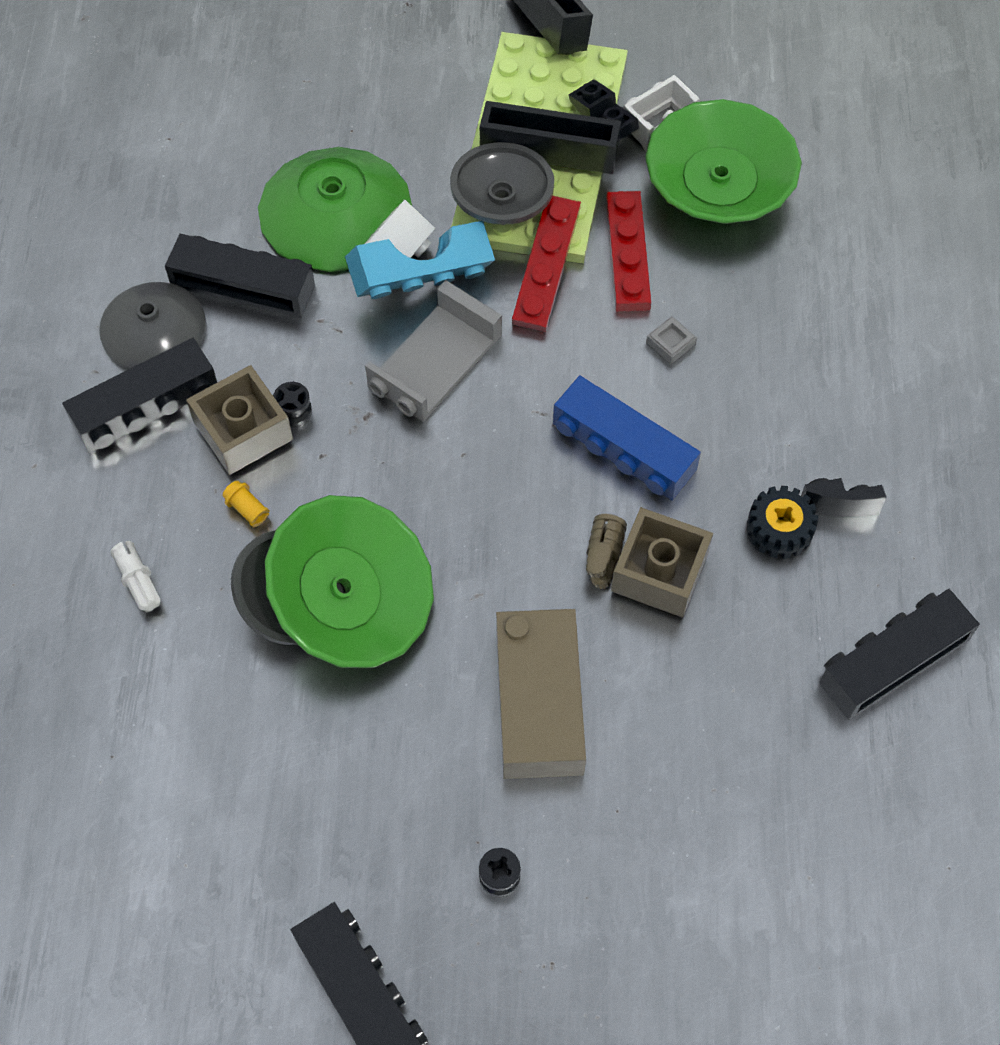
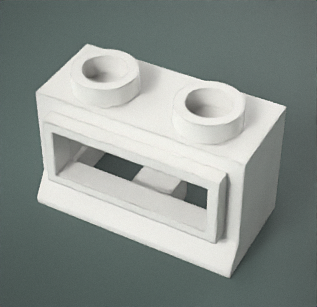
M675 75L663 82L656 83L650 90L638 97L631 98L623 105V109L638 118L639 129L631 134L647 152L651 133L659 126L653 127L647 120L670 106L677 111L693 102H700V98ZM668 110L663 115L662 121L668 116V114L672 113L673 111Z

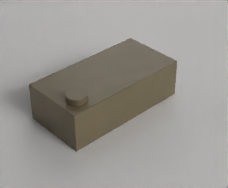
M576 610L496 612L503 779L584 776L586 749Z

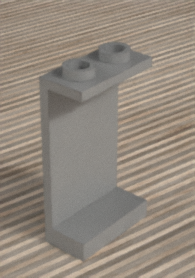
M447 280L437 289L438 306L381 367L370 361L365 365L369 389L376 396L381 398L385 396L394 402L405 415L410 417L413 415L422 422L432 414L502 336V315Z

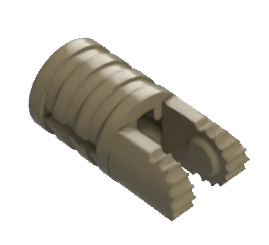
M599 514L594 517L589 545L586 551L588 555L586 571L591 576L590 580L596 589L600 588V590L609 587V584L612 583L613 572L621 555L627 529L626 521L612 514Z

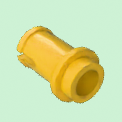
M238 480L234 481L226 487L222 494L225 498V505L227 507H234L249 522L251 527L259 526L267 519L270 510L249 491L250 487L247 483H240Z

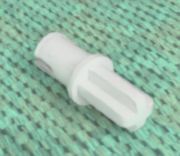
M132 541L125 542L127 551L123 543L120 542L110 552L122 574L121 583L129 588L140 610L151 612L160 605V597L150 579L151 570L148 566L143 565Z

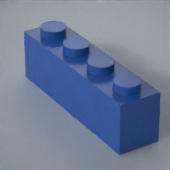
M581 375L577 377L554 404L553 424L563 435L573 436L585 444L591 453L607 458L622 473L638 478L646 484L650 491L657 495H664L673 501L697 471L701 451Z

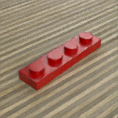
M641 191L607 192L606 206L615 311H650L651 293Z
M552 196L551 201L543 210L512 316V325L546 332L579 217L581 202Z

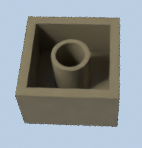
M252 365L186 399L194 424L229 475L293 440L288 416Z
M640 507L614 569L611 592L683 618L709 553L713 533Z

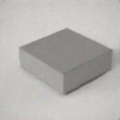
M673 316L648 334L646 343L670 364L674 363L695 346L697 337Z

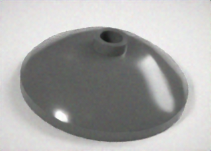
M497 142L475 147L461 156L452 169L450 188L454 201L471 217L491 224H515L535 217L547 207L554 192V175L547 161L532 149L514 143Z
M166 282L143 283L123 291L110 302L100 321V339L104 350L111 360L128 370L193 337L200 347L206 334V318L198 299L185 288Z
M270 531L249 542L236 558L231 574L232 596L240 616L257 634L275 643L298 645L281 628L266 595L265 558L275 531ZM337 583V589L343 593V585Z

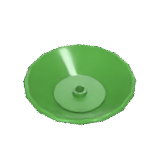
M725 99L693 102L668 114L651 133L645 155L650 180L669 204L693 218L722 224L756 220L780 208L797 188L802 165L795 138L776 117L752 104Z
M333 147L309 151L285 163L265 184L258 205L261 232L277 254L286 259H299L307 264H312V269L338 272L349 270L345 256L356 245L364 244L404 200L410 205L412 203L408 184L392 164L368 151Z
M328 495L299 506L276 529L265 558L267 598L281 628L309 655L340 668H374L403 655L425 630L434 601L431 565L417 536L393 511L363 497ZM337 583H341L345 587V593H341L337 589Z

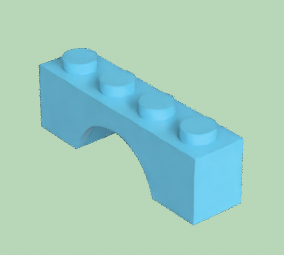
M483 221L452 226L439 237L438 250L434 259L416 260L407 257L389 239L356 245L345 256L357 297L370 295L371 299L390 295L392 293L391 290L402 288L403 292H411L424 286L423 283L431 281L434 282L435 286H438L445 280L448 282L453 281L454 277L464 275L465 279L475 278L485 273L484 268L495 261Z

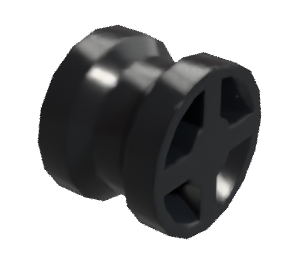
M294 381L281 384L275 390L273 397L288 416L290 427H300L306 424L312 415V406L307 388L301 383ZM287 406H294L295 409H290Z
M493 848L481 858L479 864L480 885L490 896L498 898L507 897L519 886L521 867L516 854L509 849Z

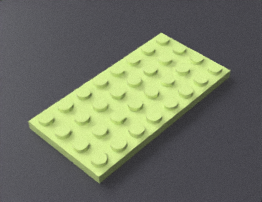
M501 32L471 149L480 146L479 126L486 101L581 115L570 102L568 94L595 79L615 92L616 104H618L628 50L588 44L587 51L563 55L557 54L545 38ZM550 165L554 175L553 196L581 202L579 217L566 261L584 264L603 173ZM457 205L452 226L480 221L465 213ZM542 212L529 220L515 224L500 225L483 222L491 248L530 255Z

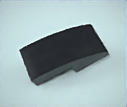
M595 79L568 94L570 102L581 115L621 121L619 141L639 129L638 118L617 105L615 92Z
M827 478L815 479L805 484L801 497L806 494L811 498L809 505L815 504L817 508L816 513L835 517L879 515L887 498L882 485L871 487L868 485H858L846 491L842 478L828 480Z

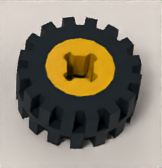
M781 485L780 490L777 491L774 486L768 489L767 494L762 491L758 495L757 500H754L747 520V533L752 535L750 541L754 546L760 545L759 551L763 554L768 550L771 552L770 557L777 558L778 554H782L783 559L790 558L791 553L797 556L802 553L803 548L806 550L810 545L818 523V515H815L817 508L815 504L809 505L811 498L805 494L803 497L799 495V489L794 488L791 492L788 491V486Z

